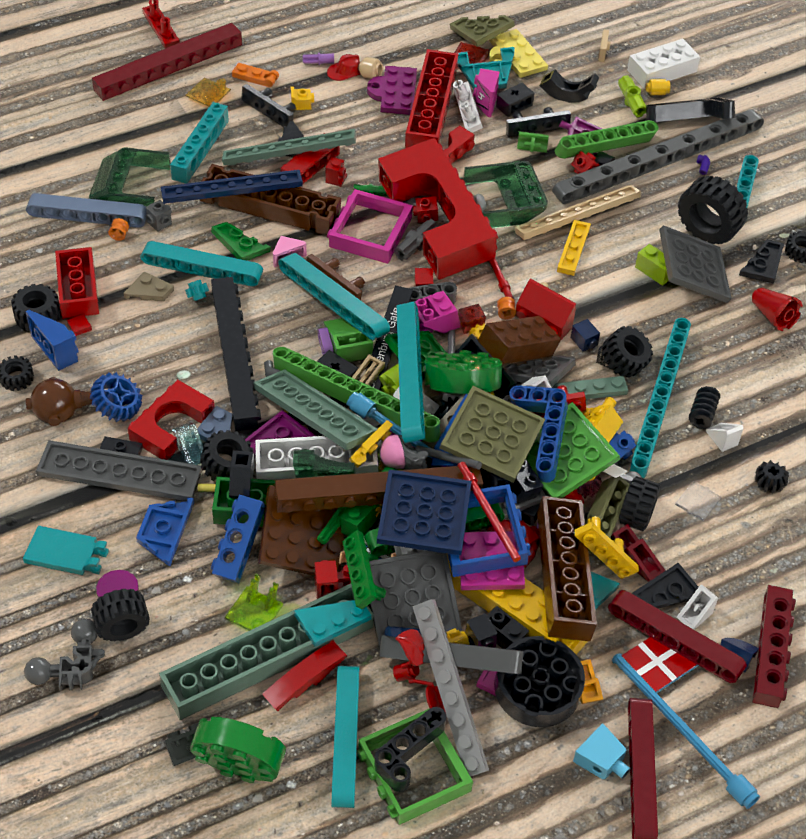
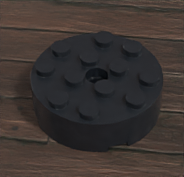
M543 636L526 637L512 643L507 649L523 651L522 673L514 674L496 671L494 690L502 709L516 721L532 727H551L567 720L577 709L584 689L585 672L578 656L562 642L544 639Z

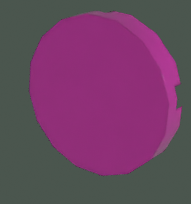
M125 570L110 571L99 579L96 586L97 597L104 596V594L114 590L134 589L139 591L138 580L132 573Z

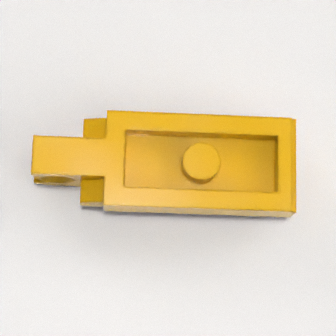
M386 420L349 458V461L356 468L363 465L367 460L366 454H373L379 447L377 443L380 440L384 441L392 434L390 429L393 424Z

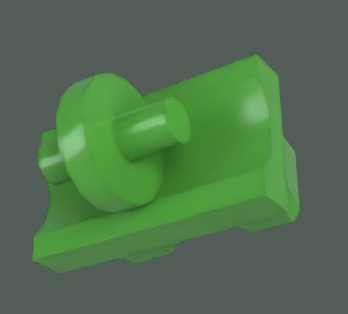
M519 132L517 149L547 153L549 135Z

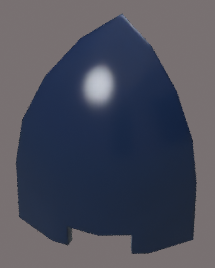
M721 639V646L734 652L746 661L747 667L743 671L746 673L750 668L749 665L752 657H756L759 648L740 639Z

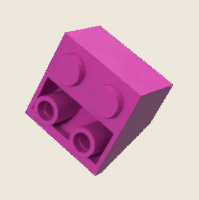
M444 291L436 292L433 295L415 301L419 319L425 327L443 334L460 328L458 310Z

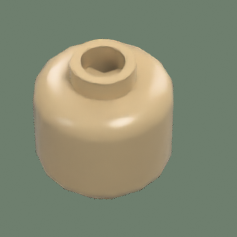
M365 57L359 63L358 69L362 77L372 79L382 75L383 64L377 58Z

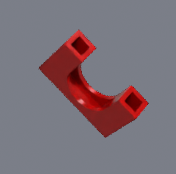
M177 380L160 397H157L154 403L148 409H145L135 421L130 423L128 427L129 440L142 443L143 449L160 459L168 460L178 450L177 437L157 425L159 420L168 414L182 413L202 423L215 408L214 400Z

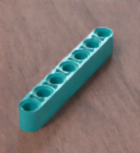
M155 241L147 242L140 255L141 260L148 265L214 279L233 277L234 283L253 287L258 285L264 270L260 264Z
M338 666L331 801V807L336 808L355 807L360 666Z

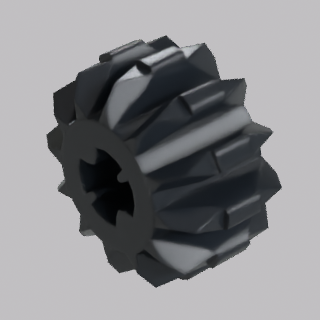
M772 460L768 463L763 461L755 471V482L758 483V488H764V492L770 490L772 494L775 491L781 492L788 484L789 472L786 471V466H780L779 462L775 464Z

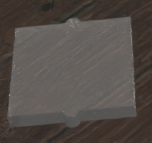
M693 481L675 505L687 511L688 515L692 514L704 521L721 500V496L709 490V487L705 488Z

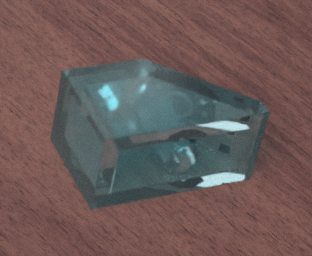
M190 422L173 428L172 431L174 436L177 437L178 448L186 463L201 464L200 458L203 445L196 424Z

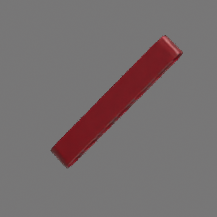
M619 590L608 605L609 612L615 617L728 683H736L747 667L746 661L739 655L626 590Z
M629 698L628 734L629 765L631 768L632 839H658L652 699Z

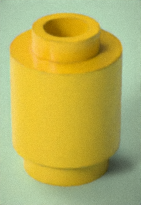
M650 79L649 83H646V92L650 96L666 95L670 93V81H666V79Z

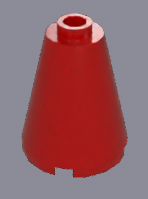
M765 288L756 289L752 294L753 304L776 329L784 331L783 329L785 328L790 329L798 321L801 315L799 309L803 307L802 302L798 298Z

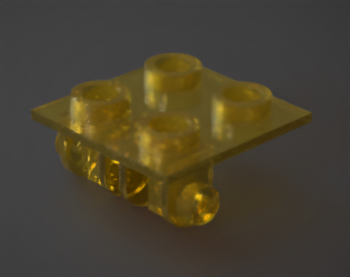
M204 77L185 96L209 107L212 102L218 103L231 89L226 87V80L224 78L214 82Z

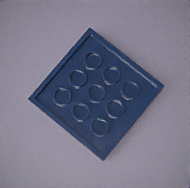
M389 469L377 544L462 555L471 481Z

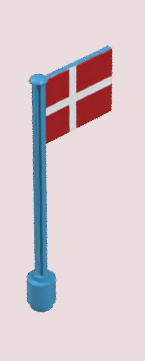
M651 637L623 655L621 653L615 654L612 658V663H615L648 699H652V703L727 781L726 791L741 806H745L746 809L752 807L760 798L757 794L758 790L742 774L738 776L733 774L657 694L699 665Z

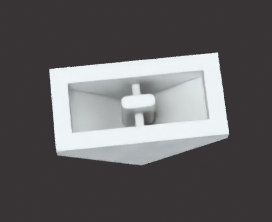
M719 423L706 429V432L719 449L724 452L738 446L743 425Z
M700 585L676 618L695 630L713 614L718 597L705 586Z

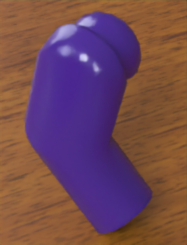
M700 154L696 161L698 164H701L699 173L707 175L710 159L707 155L703 156Z

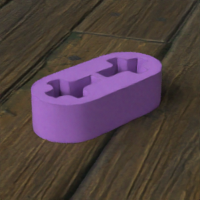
M328 328L318 329V340L322 355L328 350L333 352Z

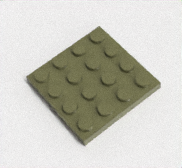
M472 386L445 435L440 449L457 457L480 461L482 463L481 468L514 483L543 426L545 418Z

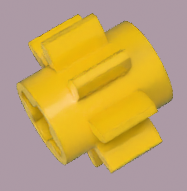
M454 628L446 632L448 642L469 645L468 637L464 631L460 632Z

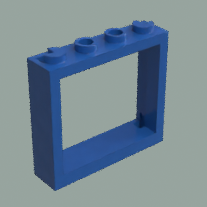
M510 484L484 488L481 491L489 504L505 503L517 552L521 559L518 562H513L509 553L460 561L459 555L447 554L453 577L528 564V556L531 555L530 545L525 543L526 530L524 526L520 525V521H522L520 509H516L517 498L516 494L511 492ZM470 491L468 508L481 506L474 493Z

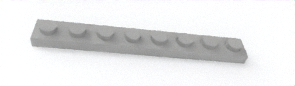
M430 599L412 606L460 760L470 777L487 772L489 767L435 599Z

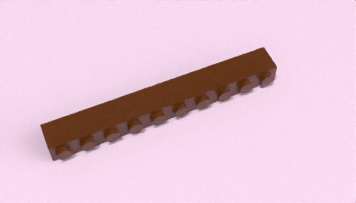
M458 466L399 470L461 480L464 477ZM468 467L470 472L476 476L477 484L482 489L483 480L480 469ZM388 471L275 480L274 494L277 512L289 513L302 510L312 511L315 509L352 508L354 506L383 504Z

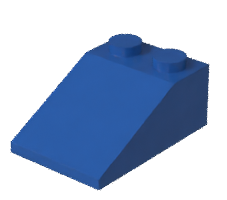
M27 310L26 315L31 337L56 369L60 371L78 362L77 353H79V350L75 344L77 339L72 330L69 331L62 323Z

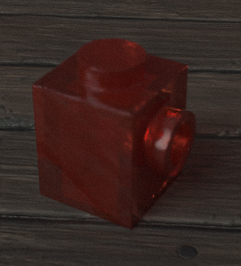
M479 304L458 309L460 328L464 334L470 333L471 328H475L476 324L480 326L483 323L485 324L486 316Z

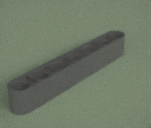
M381 635L379 657L408 660L402 646L395 639L396 637ZM449 642L457 667L514 674L522 673L523 651ZM424 648L423 662L430 663L426 648Z

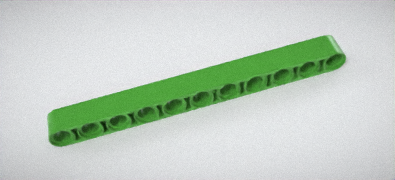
M277 347L273 350L275 369L280 371L285 369L316 390L344 403H347L349 397L354 392L362 393L376 403V411L401 427L399 399L286 347ZM424 411L425 439L423 440L436 442L441 437L440 420L438 417Z

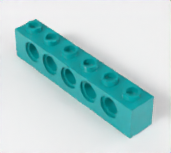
M212 102L171 162L172 180L185 184L190 181L229 122L228 106Z

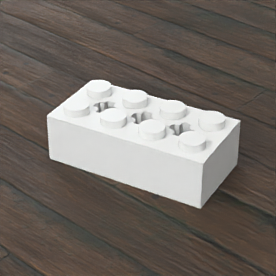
M680 39L630 55L627 71L646 89V83H649L650 79H666V81H670L697 72L700 56L684 39Z

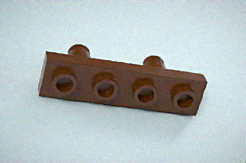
M313 254L307 256L306 261L361 300L362 290L360 288L365 286V281L362 277L359 276L352 281H348L336 272L335 269L340 267V262L337 258H332L324 263Z

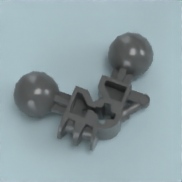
M83 618L73 624L71 637L77 643V646H73L74 661L68 656L60 657V664H50L45 658H32L26 663L24 668L25 678L31 684L41 685L46 683L50 677H59L60 691L64 685H69V690H73L75 685H80V690H82L83 684H87L92 680L93 669L96 667V663L105 656L103 649H92L91 644L98 636L94 622L91 619Z

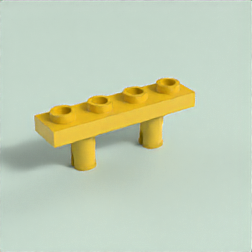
M594 516L592 520L589 518L587 520L588 524L575 529V537L619 578L623 579L639 572L638 564L624 552V541L616 538L615 541L611 540L601 530V519Z

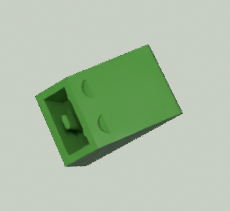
M341 318L324 321V326L328 328L335 354L348 362L366 359L368 355L372 354L373 340L369 339L346 320Z

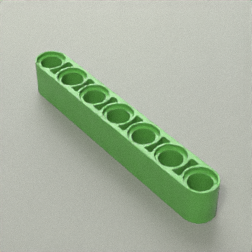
M648 120L564 136L555 148V154L559 158L566 159L575 157L580 151L586 154L588 152L596 153L647 143L653 139L659 127L654 121Z

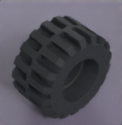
M31 284V286H24V289H19L13 295L11 304L17 326L19 325L22 330L26 329L27 332H30L26 315L27 310L57 322L60 320L59 298L55 290L51 289L50 286Z
M622 326L603 342L601 354L604 357V362L608 364L607 367L612 369L613 373L629 378L637 375L652 361L653 351L651 348L653 347L648 342V337H645L642 331L639 332L637 328L632 329L631 326Z
M220 430L217 434L214 432L211 434V437H208L200 458L201 469L206 470L205 475L207 477L211 476V480L214 482L217 477H230L231 461L223 459L219 454H227L232 457L233 450L253 452V448L250 447L251 443L245 441V436H239V433L236 431L231 433V430H226V432Z
M638 476L633 478L619 515L620 524H628L631 528L644 531L647 528L659 496V483Z
M134 589L114 590L99 597L92 604L91 613L98 637L106 641L115 642L133 638L144 631L150 623L144 596L141 592Z

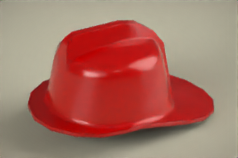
M342 55L338 63L331 65L327 69L328 77L341 81L361 75L358 69L360 63L359 55Z

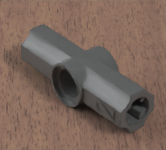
M430 219L425 221L416 230L411 229L407 233L405 240L394 249L397 258L401 261L407 260L417 250L422 251L423 232L439 227L436 222Z

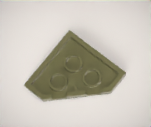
M499 15L498 18L477 16V19L461 17L450 23L452 31L476 47L483 45L490 39L515 26L514 21L506 15Z

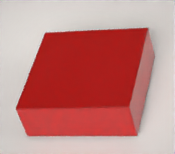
M84 314L67 320V324L75 336L92 330V326Z

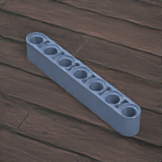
M38 193L30 196L26 207V212L33 217L111 225L114 219L120 218L127 221L129 227L137 228L145 225L147 215L146 206L142 204Z

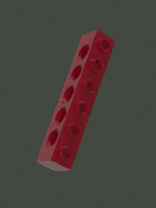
M768 585L764 594L752 703L779 708L781 701L786 700L787 688H784V682L787 683L789 676L786 664H789L791 652L788 651V646L791 645L793 634L789 633V630L793 627L794 616H791V611H794L796 604L792 589Z

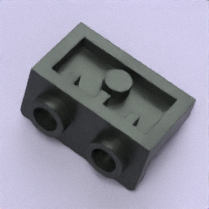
M198 723L189 726V731L183 734L180 733V730L168 734V739L163 741L173 766L196 757L190 751V745Z

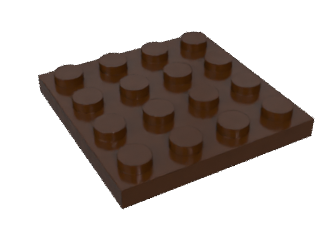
M270 485L267 488L258 564L315 576V562L336 560L337 572H341L339 558L340 552L343 551L342 541H344L341 525L325 545L317 540L318 535L338 508L292 511L289 513L277 512L274 494L275 486Z

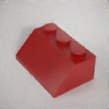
M530 278L516 304L515 316L519 319L540 316L562 340L572 329L576 303Z

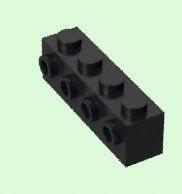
M525 460L514 483L508 480L511 492L516 494L517 503L536 498L544 486L527 460Z

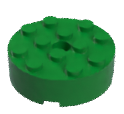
M461 350L460 353L452 354L435 352V355L427 356L425 359L424 385L430 384V389L448 393L469 394L472 386L485 392H492L501 388L502 362L498 358L490 357L489 353L479 352L471 354V351Z
M211 717L210 721H207L206 718L200 719L190 745V751L196 756L195 760L197 762L208 764L220 770L221 775L233 777V774L242 776L241 779L245 782L254 783L255 780L273 782L278 777L286 753V747L275 736L271 738L264 736V730L229 718Z

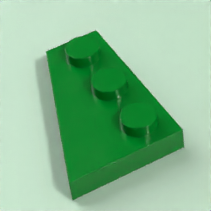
M228 222L212 226L211 233L237 259L247 261L270 252L271 246L258 243V239L255 237L249 238L243 234L242 230Z

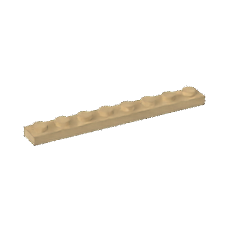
M628 185L516 226L515 233L523 240L531 239L539 234H545L547 231L573 223L574 220L588 218L593 214L604 212L612 207H618L626 202H631L641 197V191L633 185Z

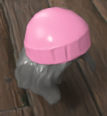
M402 435L388 436L383 441L380 448V457L387 467L402 470L428 468L427 461L424 460L428 457V452L422 450L416 453L415 447H412L410 442L404 443Z

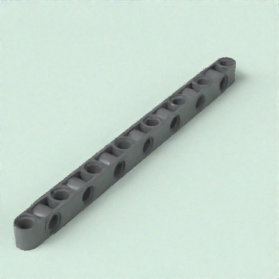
M749 109L735 114V118L716 121L560 181L554 185L552 192L562 204L582 199L756 131L762 127L764 119L754 109Z

